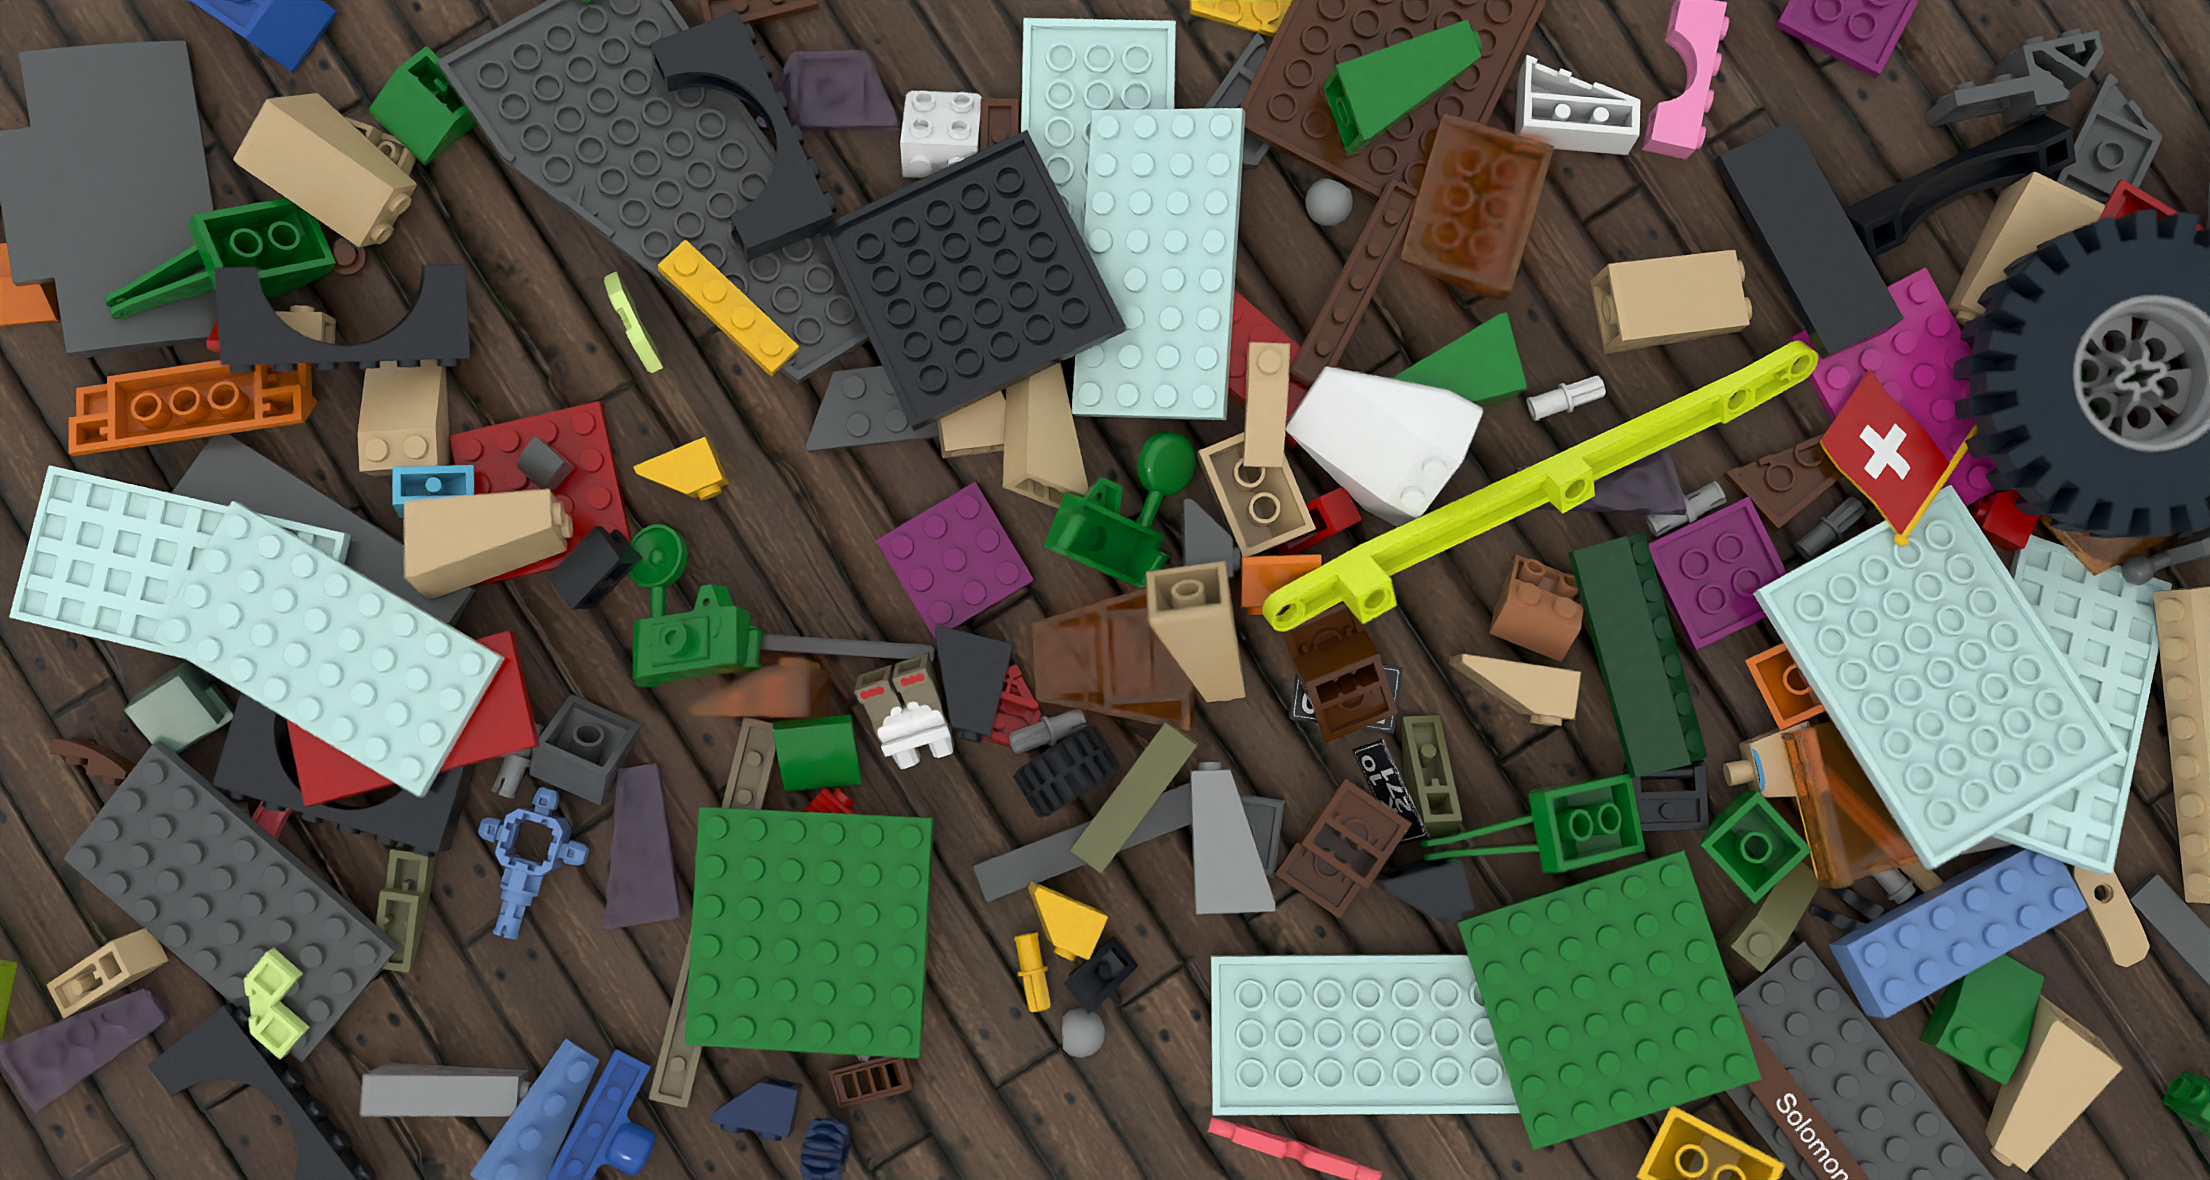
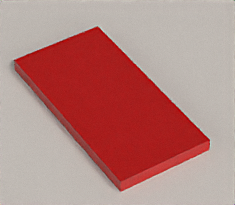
M506 631L476 639L477 642L505 657L438 773L540 746L514 632ZM287 719L304 806L312 807L397 784Z

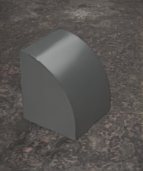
M534 436L528 443L517 463V468L541 490L550 489L551 492L575 468L553 446L537 436Z

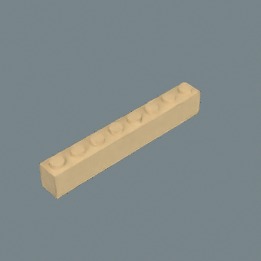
M2210 586L2155 591L2153 593L2185 902L2210 904Z

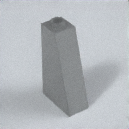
M1221 762L1198 763V770H1189L1194 906L1196 914L1275 911V901L1231 770L1221 769Z
M388 1063L363 1075L360 1116H511L533 1086V1083L528 1081L529 1070Z

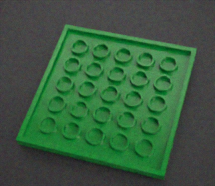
M699 807L685 1045L902 1058L922 1057L934 818Z
M1684 850L1671 852L1456 921L1530 1146L1533 1150L1762 1079Z

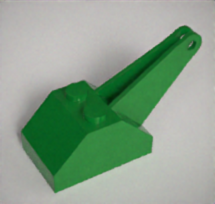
M281 198L193 214L187 225L195 245L126 286L108 294L104 300L107 306L112 307L109 310L112 318H126L150 308L215 291L214 267H257L261 289L265 298L269 299L283 296L330 273L336 262L317 218L289 199ZM205 268H206V270H207V271L202 272V273H199V274H197V275L188 277V276H190V275H192V274H194V273H196V272H198V271H201V270H203V269H205Z
M1630 774L1611 775L1534 789L1528 794L1532 811L1530 813L1455 834L1420 841L1421 847L1436 846L1534 822L1537 841L1451 848L1425 853L1423 858L1424 861L1449 857L1539 851L1543 873L1562 872L1645 851Z

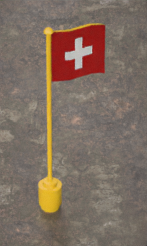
M1871 368L1819 441L1836 468L1876 506L1895 532V544L1901 547L1909 544L1908 536L1968 450L1964 440L1949 462L1926 430L1887 394L1876 379ZM1976 424L1965 440L1979 434Z

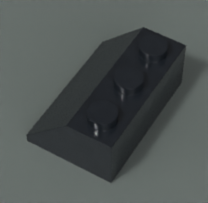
M1451 857L1429 861L1420 860L1381 870L1372 882L1430 917L1441 920L1442 924L1465 919V912L1475 909L1463 862Z

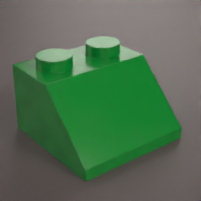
M1744 790L1715 817L1698 844L1754 904L1812 851L1758 791Z

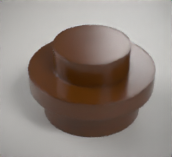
M344 237L336 240L330 246L336 262L332 268L334 271L344 276H352L364 269L368 259L367 250L364 246L357 247Z

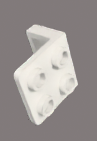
M910 91L906 94L900 140L903 177L925 178L979 152L978 140L982 98L979 94Z

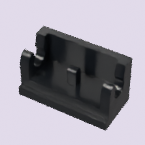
M595 526L548 578L571 610L596 608L643 557L634 550L624 535L617 529H614L609 534L602 526Z

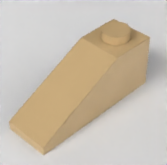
M1249 343L1246 355L1243 467L1283 468L1290 344Z
M144 928L111 941L48 983L47 987L63 1019H66L144 977L169 960L163 950L162 943Z

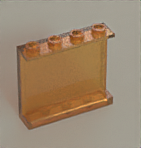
M1833 720L1780 733L1808 846L1812 849L1810 854L1818 887L1842 888L1853 885V880L1921 862Z

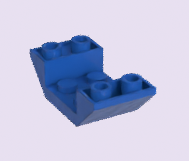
M187 0L242 36L293 74L338 14L336 10L323 0Z

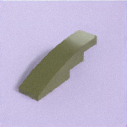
M1167 720L1074 843L1070 851L1101 874L1199 743Z
M398 842L397 846L390 849L386 887L380 890L376 926L401 946L383 969L410 973L413 969L423 929L437 853L435 857L422 856L413 853L411 845Z

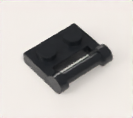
M1703 759L1691 762L1690 765L1632 778L1642 831L1709 829L1706 765ZM1626 761L1623 765V774H1629ZM1690 779L1691 790L1641 792V780Z

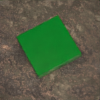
M852 715L773 722L772 731L784 791L862 784V772Z

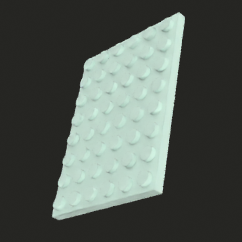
M1952 485L1938 492L1908 536V545L1901 547L1895 544V532L1885 520L1753 593L1926 870L1937 867L2129 755Z

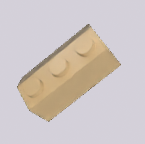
M1244 432L1199 450L1197 454V459L1229 535L1232 537V543L1234 547L1240 548V559L1242 557H1255L1316 529L1285 454L1283 457V468L1243 467Z

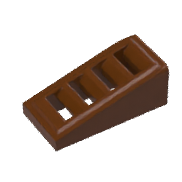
M875 1056L828 1071L839 1109L910 1091L915 1086L908 1060L902 1057ZM893 1063L898 1080L897 1083L891 1084L886 1064ZM871 1068H879L883 1087L877 1088ZM864 1071L869 1091L863 1093L857 1072ZM848 1074L855 1094L847 1097L842 1076Z

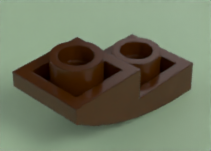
M52 738L50 754L65 756L64 763L87 765L86 774L101 776V784L120 786L136 766L124 756L101 745L72 738Z

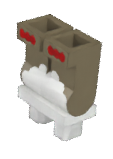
M929 653L896 663L894 671L892 666L889 665L858 675L854 692L859 703L864 704L875 734L882 744L881 748L885 757L892 755L900 769H905L920 762L921 756L917 748L918 746L929 744L933 756L937 758L953 753L954 741L948 705Z

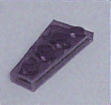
M1667 446L1595 480V496L1569 510L1685 515L1687 507L1669 447ZM1530 466L1516 468L1514 474ZM1551 502L1535 508L1538 510H1558Z
M660 763L618 769L613 817L615 825L610 848L611 866L609 880H607L606 916H604L603 930L683 916Z
M143 988L1 1044L0 1062L34 1113L44 1110L172 1018L152 988Z

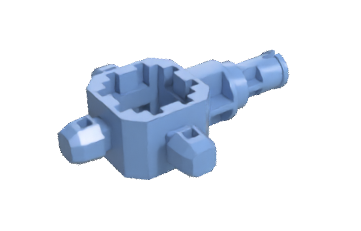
M544 786L540 787L532 801L535 808H518L506 815L505 821L490 817L482 819L478 834L483 839L493 843L498 842L495 854L500 864L506 866L499 886L503 889L500 897L503 900L496 927L493 930V933L498 936L505 934V938L518 939V932L526 906H531L533 897L538 896L544 875L560 868L562 862L571 865L585 864L589 848L575 840H570L569 842L572 829L567 819L552 814V811L557 810L560 798L558 790ZM525 819L548 825L547 827L553 829L552 835L554 839L548 851V858L543 863L520 857L521 855L515 854L516 847L513 846L519 835L520 823H524Z

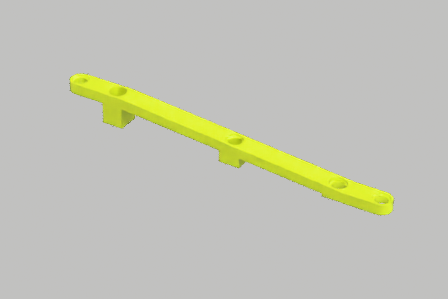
M1793 341L1735 373L1353 548L1272 593L1263 604L1262 614L1275 630L1279 632L1287 631L1343 601L1360 622L1364 624L1397 606L1392 580L1389 576L1547 502H1551L1562 514L1595 496V480L1719 422L1726 424L1802 382L1815 370L1819 359L1818 353L1803 341ZM1288 604H1291V606L1286 612L1277 616V613L1283 607H1285Z

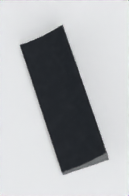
M1793 119L1754 140L1720 154L1713 161L1822 360L1882 335L1904 319Z

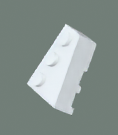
M1526 55L1517 75L1514 145L1622 155L1629 154L1640 133V99L1597 82L1591 85L1571 77L1572 72L1560 69L1558 72L1538 64V59Z

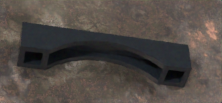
M2045 115L2039 116L1843 210L1872 259L1904 244L1911 232L1923 220L1958 199L1998 185L2017 182L2034 171L2046 177L2076 163L2072 128Z

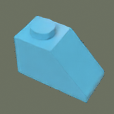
M474 465L393 467V506L399 518H404V501L475 495Z

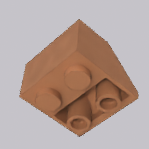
M1516 554L1495 605L1489 634L1562 662L1581 629L1584 610L1574 575L1560 572L1543 565L1537 560L1528 559Z

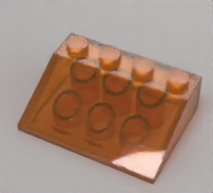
M1443 113L1399 261L1466 291L1504 301L1512 292L1554 146Z
M779 658V666H767L686 705L684 715L829 717L830 671L820 669V663L800 658Z

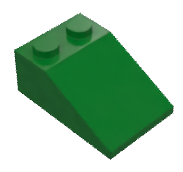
M2002 954L1947 985L1919 1040L1985 1078L2006 1086L2025 1051L2044 976Z

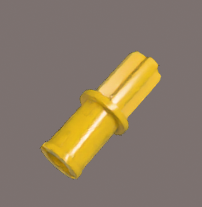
M1038 932L1014 936L1021 969L1017 974L1022 976L1027 1006L1030 1012L1044 1011L1051 1006L1045 976L1048 966H1043Z

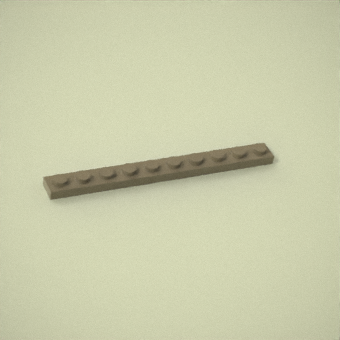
M744 717L721 808L763 810L777 756L772 731L773 723ZM691 931L649 1096L650 1100L683 1108L690 1106L704 1046L685 1045Z

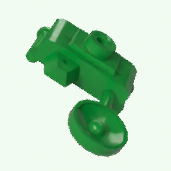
M1167 430L1155 433L1145 442L1139 454L1137 469L1142 486L1149 493L1137 522L1119 515L1122 486L1103 477H1098L1083 497L1065 492L1043 547L1147 591L1146 572L1162 570L1168 559H1172L1171 556L1159 550L1165 535L1151 530V526L1163 497L1178 494L1188 486L1194 475L1196 455L1191 442L1182 434Z
M653 524L639 531L630 543L634 550L639 552L643 558L628 574L635 583L650 589V618L633 622V679L636 680V686L657 687L663 682L738 671L749 673L762 671V665L759 664L761 637L764 635V632L757 627L750 626V612L733 605L727 587L713 584L701 586L693 611L666 615V587L671 586L678 580L686 568L688 559L687 544L679 532L666 525Z

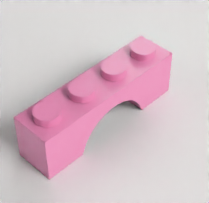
M1676 0L1672 5L1665 42L1681 55L1687 70V83L1681 96L1670 101L1658 103L1649 113L1642 150L1687 159L1696 149L1701 148L1706 134V127L1701 126L1703 114L1709 111L1714 96V90L1709 89L1712 76H1716L1722 57L1720 53H1717L1719 40L1724 39L1729 25V17L1724 16L1727 6L1726 2L1717 0Z

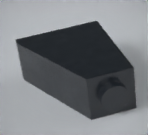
M937 625L935 637L952 729L959 731L958 738L966 741L981 743L982 737L991 739L1014 650L1013 644Z

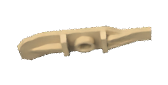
M2072 865V879L2086 902L2088 910L2105 941L2112 962L2128 967L2143 960L2150 945L2141 922L2114 870L2112 874L2103 876ZM2099 885L2103 886L2106 892L2101 900H2097L2094 895L2095 888Z

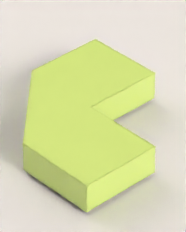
M616 271L605 276L604 282L609 299L615 311L622 318L627 329L626 334L647 371L653 373L663 368L658 349L642 324L635 302Z
M272 948L265 953L245 977L244 987L245 995L249 996L251 1017L248 1018L250 1034L281 1059L288 1054L310 1027L280 1002L303 973L275 948Z

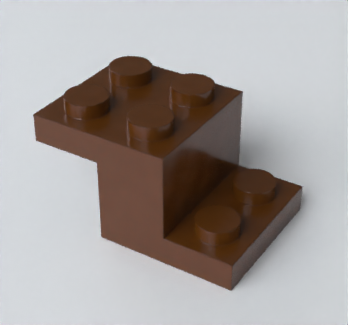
M1343 601L1290 630L1281 631L1297 678L1312 705L1326 743L1398 714L1380 655L1366 633L1363 624Z
M1344 778L1322 811L1316 810L1275 871V875L1340 919L1360 888L1364 887L1368 890L1412 823Z

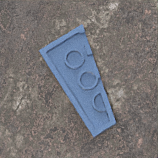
M566 1038L470 1175L475 1180H545L600 1059Z

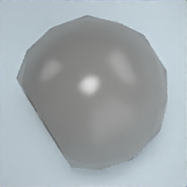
M1325 178L1315 182L1310 187L1305 199L1309 216L1313 221L1323 226H1335L1344 221L1351 213L1354 202L1349 188L1339 182Z
M1081 1007L1071 1009L1062 1017L1063 1050L1073 1057L1084 1058L1092 1056L1104 1042L1106 1033L1104 1024L1094 1011L1088 1014Z

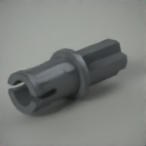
M1853 496L1848 497L1827 517L1821 516L1818 518V524L1800 541L1794 544L1797 552L1810 562L1831 543L1841 541L1843 539L1842 534L1865 515L1866 509L1863 503Z

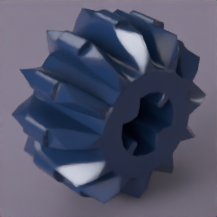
M826 1117V1119H813L809 1123L800 1156L801 1164L799 1170L803 1180H842L843 1173L846 1171L850 1149L851 1133L847 1122Z

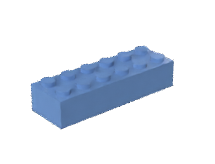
M2014 844L1829 944V947L1867 1016L1887 1018L2087 909L2088 906L2063 861Z

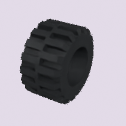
M1089 725L1019 768L1014 774L1013 779L1037 817H1047L1115 774L1121 764L1097 726Z

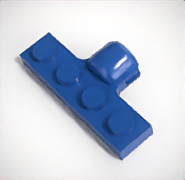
M617 1049L614 1050L545 1180H592L596 1170L602 1164L610 1165L628 1175H635L643 1168L654 1147L656 1138L652 1131L630 1121L627 1113L651 1066Z

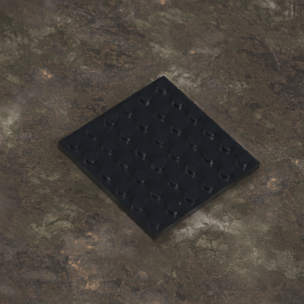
M1028 130L818 228L914 431L1127 331L1126 325Z

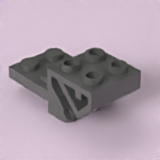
M2073 29L2059 34L2057 39L2045 41L2044 36H2039L2021 42L2018 50L2005 54L2004 60L1991 69L1993 79L1989 80V84L1977 86L1975 81L1962 83L1954 86L1951 94L1938 98L1937 104L1925 113L1928 128L1998 113L2002 114L2004 126L2009 127L2024 124L2039 116L2048 114L2070 99L2071 93L2069 90L2087 79L2104 54L2099 30L2082 33V29Z

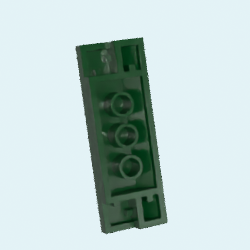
M1645 532L1568 552L1630 778L1690 765L1691 762L1708 757Z

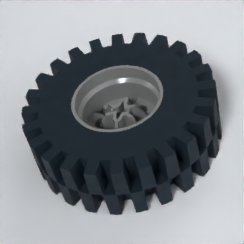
M2142 210L2117 219H2113V216L2101 218L2036 246V251L2017 258L2003 270L2008 277L1987 287L1978 299L1977 303L1986 308L1984 315L1966 322L1960 340L1973 344L1972 355L1955 361L1953 380L1969 381L1970 396L1955 401V411L1958 420L1975 418L1979 434L1965 440V443L1972 458L1990 456L1996 467L1985 475L1986 479L1996 490L2015 489L2020 494V497L2014 506L2027 515H2049L2052 517L2049 526L2066 532L2088 531L2090 532L2089 537L2095 538L2170 536L2174 532H2190L2210 527V227L2197 231L2198 215L2178 212L2156 220V210ZM2132 317L2143 320L2136 339L2131 340ZM2105 334L2109 335L2114 342L2112 352H2108L2103 346L2102 340ZM2145 342L2148 343L2153 350V357L2150 361L2148 360L2150 351L2144 344ZM2178 356L2182 369L2168 371L2170 365L2164 364V362ZM2081 364L2087 371V377L2084 382L2080 380ZM2109 369L2112 370L2111 376H2107ZM2136 372L2140 374L2139 380L2133 383L2121 382ZM2157 380H2160L2164 384V396L2163 391L2157 385H2155ZM2082 388H2085L2086 396L2083 395ZM2113 392H2118L2120 397L2114 395ZM2091 400L2098 406L2099 414L2097 418L2088 407ZM2155 407H2160L2173 416L2168 425L2155 412ZM2132 409L2138 415V422L2134 428L2127 421V415ZM2110 424L2116 431V435L2108 430Z

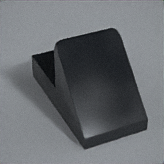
M1113 936L1093 952L1089 960L1085 959L1069 974L1070 977L1063 984L1086 1012L1090 1014L1138 967V964Z

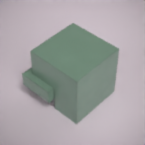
M186 660L139 690L124 711L151 744L162 741L174 753L179 754L231 721L235 708L215 683L209 685V680L196 664Z

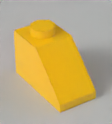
M706 437L633 466L636 474L692 498L699 496L700 500H707L722 493L720 487L729 484L714 445Z
M1031 881L1028 889L1045 935L1056 946L1054 952L1072 961H1076L1077 956L1089 960L1108 916L1099 909Z

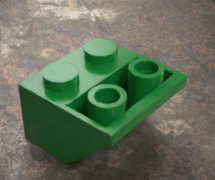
M427 46L396 69L369 108V113L423 165H427L477 125L438 68L437 60L440 58Z

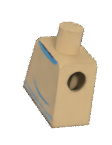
M1801 721L1781 731L1778 727L1739 743L1742 760L1723 765L1725 780L1729 786L1747 783L1749 791H1758L1763 797L1816 796L1825 794L1809 721Z

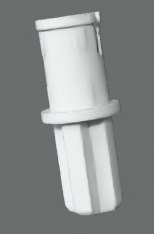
M1593 376L1567 386L1561 383L1558 385V389L1527 398L1530 415L1534 421H1538L1541 418L1564 410L1570 413L1576 406L1604 397L1606 395L1605 385L1599 376Z

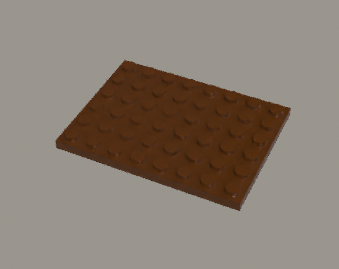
M1292 0L1239 107L1245 111L1244 132L1377 201L1391 176L1403 181L1425 194L1413 219L1434 229L1442 217L1547 0ZM1468 19L1471 29H1475L1479 34L1482 44L1481 57L1458 80L1361 151L1347 157L1322 88L1323 82L1335 66Z

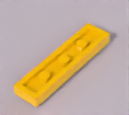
M686 239L658 264V271L771 377L799 351V345Z

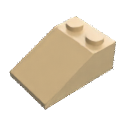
M437 359L421 360V367L409 368L397 367L396 361H380V368L366 369L358 425L360 472L379 477L393 476V467L451 466L446 366H437Z
M1467 654L1450 657L1449 664L1519 714L1530 715V723L1562 726V720L1575 719L1581 672Z

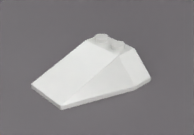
M1325 366L1286 423L1285 430L1341 487L1348 491L1349 495L1364 510L1395 526H1401L1423 515L1460 466L1479 423L1483 409L1449 390Z

